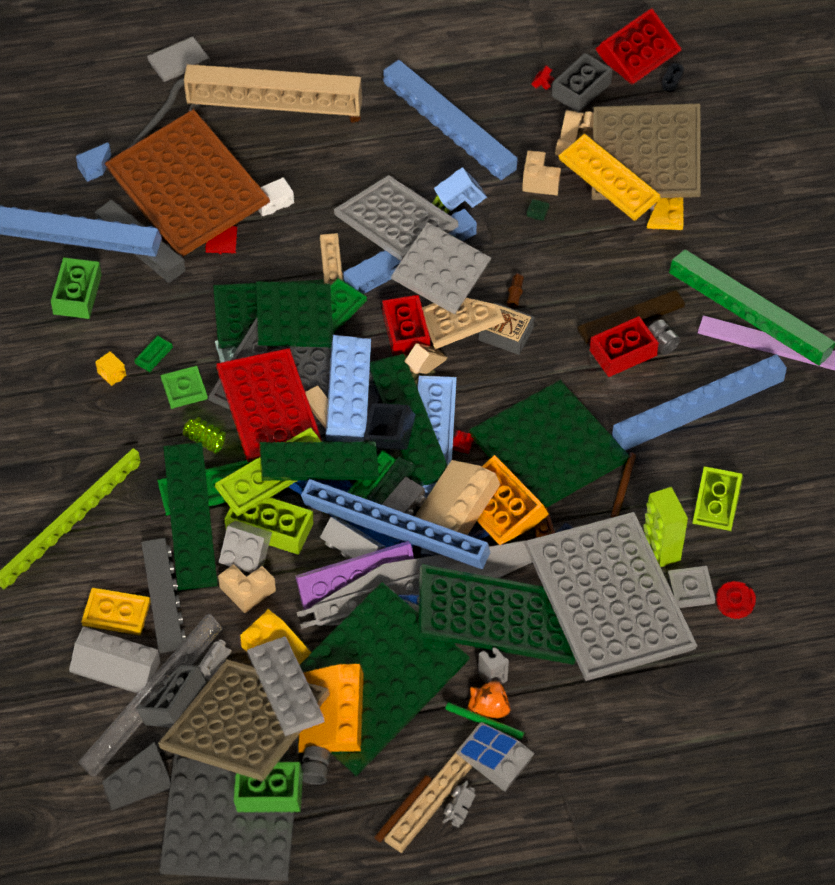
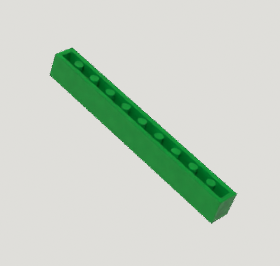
M684 250L672 259L669 271L671 275L816 365L820 366L832 354L835 341L689 251Z

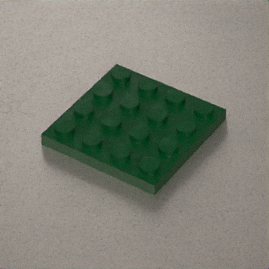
M256 281L258 345L331 348L333 323L330 284Z

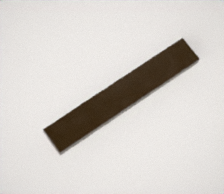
M675 290L578 326V332L585 343H589L591 337L636 317H640L643 322L685 307V302L678 291Z

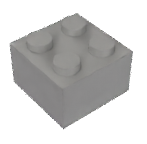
M235 520L227 526L219 563L230 567L234 564L239 570L253 573L261 566L264 567L272 532Z

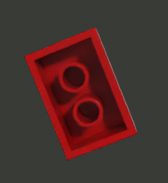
M419 295L382 301V315L393 356L400 354L408 356L416 343L430 346V336Z
M640 317L591 337L590 352L608 377L656 357L658 351V341Z

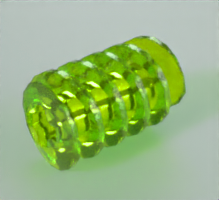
M197 417L195 420L190 419L183 429L185 437H189L192 441L195 440L196 443L202 442V446L209 451H213L214 454L221 450L225 441L226 432L222 431L220 433L218 427L214 429V425H208V422L206 420L202 421L201 417Z

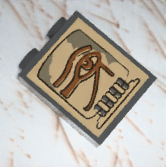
M494 302L493 304L499 306L505 322L479 332V341L520 355L534 329L535 317Z

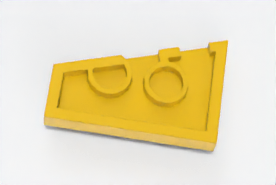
M683 197L661 198L658 200L647 223V228L683 230Z

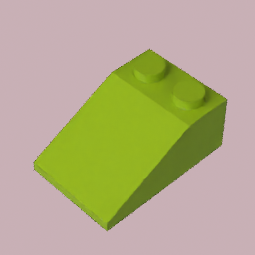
M704 467L693 524L731 531L740 496L743 474Z

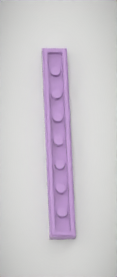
M703 316L698 329V333L816 365L759 330ZM835 351L832 352L820 367L835 370Z

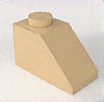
M416 343L404 362L410 366L409 369L415 374H427L446 361L448 357L433 346Z

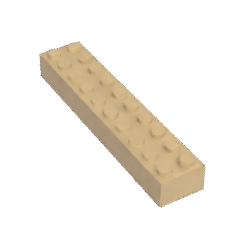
M188 64L184 77L186 99L189 104L360 116L362 105L361 77Z

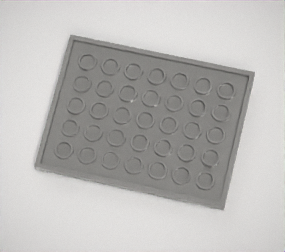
M634 512L526 541V549L585 681L696 649L697 644Z

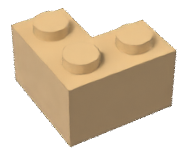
M528 150L522 191L558 196L561 168L545 166V152Z
M233 564L218 575L220 589L244 613L276 591L275 578L263 566L246 577Z

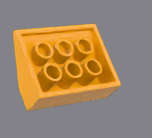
M495 455L482 466L496 473L500 486L477 522L499 545L535 527L549 514L544 505Z
M339 664L304 672L307 683L328 688L330 695L320 706L325 722L300 732L298 751L304 752V749L309 746L322 747L329 752L361 751L363 671L360 664Z

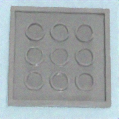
M427 223L392 274L391 279L449 312L456 314L490 263L491 257L436 226Z

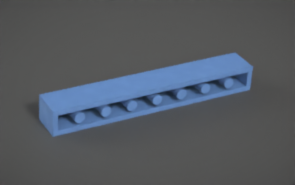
M465 209L451 215L452 218L458 221L459 227L448 234L461 241L476 234L477 222ZM386 250L381 251L374 257L347 269L344 272V282L360 293L365 294L391 280L392 274L401 261Z

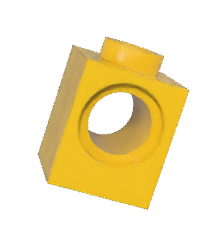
M108 352L96 361L97 373L111 386L120 382L126 376L125 365L111 352Z

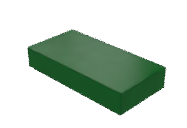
M157 335L135 359V364L151 372L173 348L172 343Z

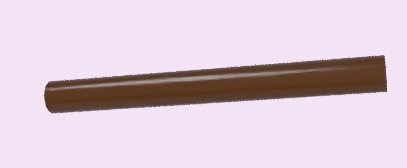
M629 453L630 457L626 462L611 518L617 517L620 514L636 459L635 453Z
M425 775L374 838L378 842H382L432 781L430 777Z

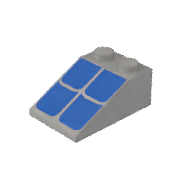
M482 722L456 752L457 755L504 792H506L534 755L531 750L518 740Z

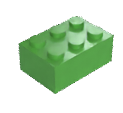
M63 258L51 298L54 315L90 319L102 276L99 262Z
M277 762L264 781L236 773L234 804L237 812H300L303 780L300 762Z

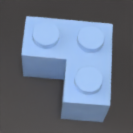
M463 167L434 188L442 203L450 211L464 201L473 208L487 198L479 183Z

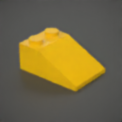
M269 609L240 635L241 646L246 651L286 636L299 665L311 654L310 650L284 621Z

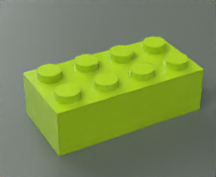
M672 487L649 494L647 513H645L646 521L643 525L644 534L660 567L681 561L688 517Z
M268 498L238 517L230 508L225 517V526L227 530V526L236 520L272 532L269 542L270 546L299 555L313 526V511Z

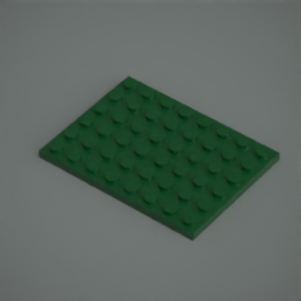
M381 582L299 666L304 673L339 664H360L363 671L361 751L330 752L354 776H357L470 658L454 643L419 637V613Z

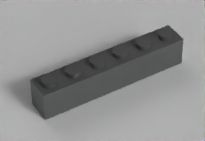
M112 200L95 211L96 219L146 227L144 224L136 221L132 214L125 212L120 204H116ZM162 241L160 242L156 257L135 254L168 283L185 272L184 258L180 254H176L168 244H164Z
M165 538L143 541L141 543L159 653L183 650L182 642L186 641L184 629L180 630L179 624H183L182 613H177L176 608L180 607L179 595L174 596V590H177L176 578L172 579L171 574L175 573L173 561L169 562L168 557H172L171 547L166 545Z

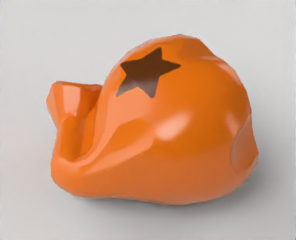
M490 681L482 688L470 687L471 698L467 706L468 710L488 718H502L510 713L511 708L508 697L500 682Z

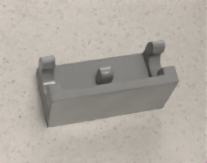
M493 648V653L496 655L495 658H490L485 651L479 653L478 674L485 683L498 681L501 684L506 682L508 679L509 660L504 658L496 648Z

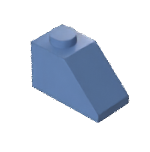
M105 143L76 156L78 169L87 182L104 174L106 169L105 162L111 158L110 146L108 143Z

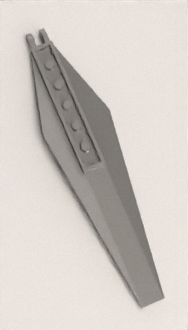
M526 541L489 547L491 553L483 570L443 555L382 564L311 606L312 608L297 612V615L301 617L313 612L315 617L313 621H306L300 624L301 629L316 624L317 626L340 625L381 582L397 595H419L420 567L422 564L499 578L532 563L525 546Z

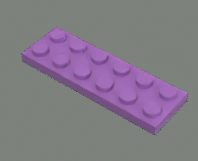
M407 541L296 575L303 610L312 608L311 606L382 564L414 559L411 543Z

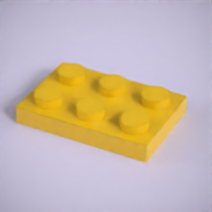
M92 588L81 621L82 626L141 636L151 602L150 597Z

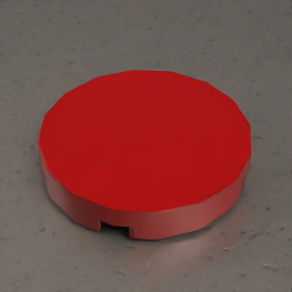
M727 582L722 585L716 594L718 610L729 618L740 619L752 613L756 604L754 591L742 582Z

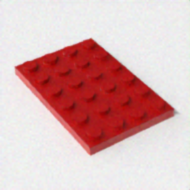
M290 348L216 364L247 462H252L260 457V442H287L310 427L322 441Z

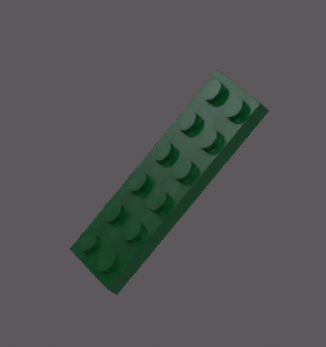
M260 442L259 444L262 481L309 479L378 480L379 478L376 442Z

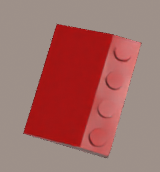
M652 8L595 48L603 61L630 84H634L682 50Z

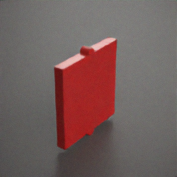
M232 226L207 241L206 253H236L237 226Z

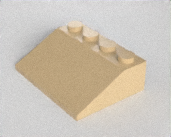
M451 460L414 517L468 535L500 486L496 473L478 465Z

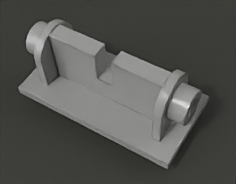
M221 639L212 644L198 666L201 674L207 681H210L232 651L225 647L226 643Z
M467 781L455 787L452 793L454 798L444 810L446 816L443 823L451 820L452 825L456 827L463 824L468 810L464 809L462 805L470 808L475 797V789L472 787L466 788Z

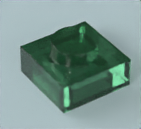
M532 199L527 211V217L544 221L550 204Z

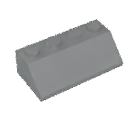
M83 627L75 642L69 672L145 696L160 664L159 651Z

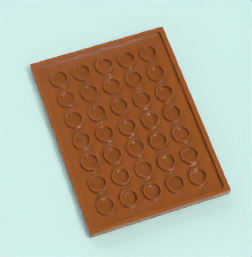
M194 109L105 162L108 171L150 223L158 229L167 244L176 254H180L182 257L270 203L268 196Z

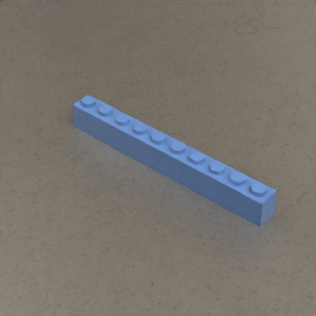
M398 60L384 69L383 81L386 86L391 87L398 96L404 98L410 106L416 108L422 116H425L434 126L441 129L446 136L453 139L458 146H461L470 156L478 160L480 165L485 166L492 175L502 180L517 170L516 156L404 63Z
M0 205L1 235L154 257L157 255L162 239L158 229L152 226L142 227L136 224H122L117 221L92 220L82 216L78 218L67 214L57 215L51 212L43 213L32 209L21 210L17 207L7 208Z
M776 354L613 425L612 437L624 450H628L783 382L787 367Z
M309 479L301 494L305 506L405 542L409 541L413 545L482 570L491 553L487 542Z

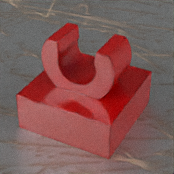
M545 66L538 72L531 85L535 88L541 85L547 90L555 80L549 75L552 69Z
M456 430L452 450L469 454L474 442L471 434Z

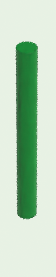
M450 702L446 705L445 710L478 723L482 722L520 740L523 739L525 733L523 731Z

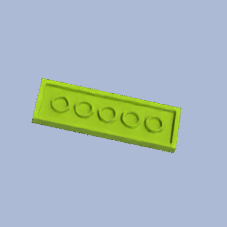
M310 427L287 442L322 441ZM259 457L215 483V488L238 517L298 480L262 481Z

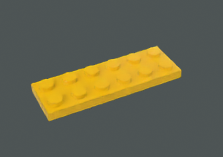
M585 134L559 155L560 161L634 221L661 199L659 193Z

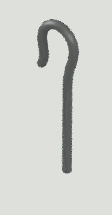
M184 78L174 84L166 103L128 149L145 139L168 112L176 99L179 89L184 86ZM191 104L189 111L194 109L196 112V109L201 104Z

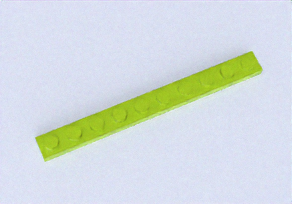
M134 448L130 450L1 569L0 587L5 589L8 585H12L22 572L27 571L30 565L36 559L41 558L50 546H54L58 539L64 533H68L78 520H82L91 508L96 507L105 495H109L118 483L123 482L132 470H136L140 464L139 452Z

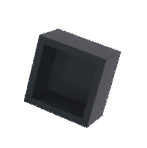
M372 403L364 439L367 442H376V448L407 450L415 414L408 405Z

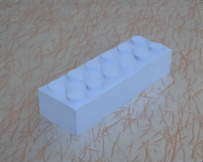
M333 335L325 441L364 442L367 425L371 339Z

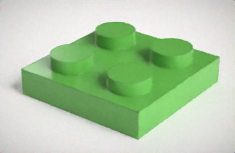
M197 366L161 375V381L171 409L207 399V393Z

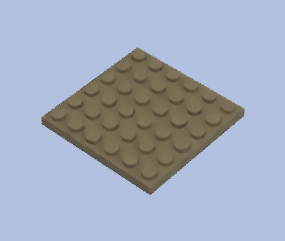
M700 104L594 107L593 141L659 193L660 198L701 197ZM592 187V200H608Z
M226 660L161 739L159 746L162 750L264 781L301 731L285 736L254 667ZM308 683L320 708L330 695L328 688Z

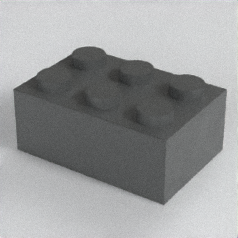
M584 53L553 82L552 97L576 112H581L611 84L612 69Z

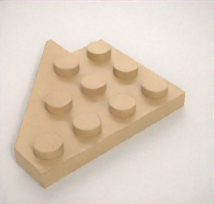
M470 298L465 299L456 314L435 303L422 307L428 332L435 349L505 322L498 305Z

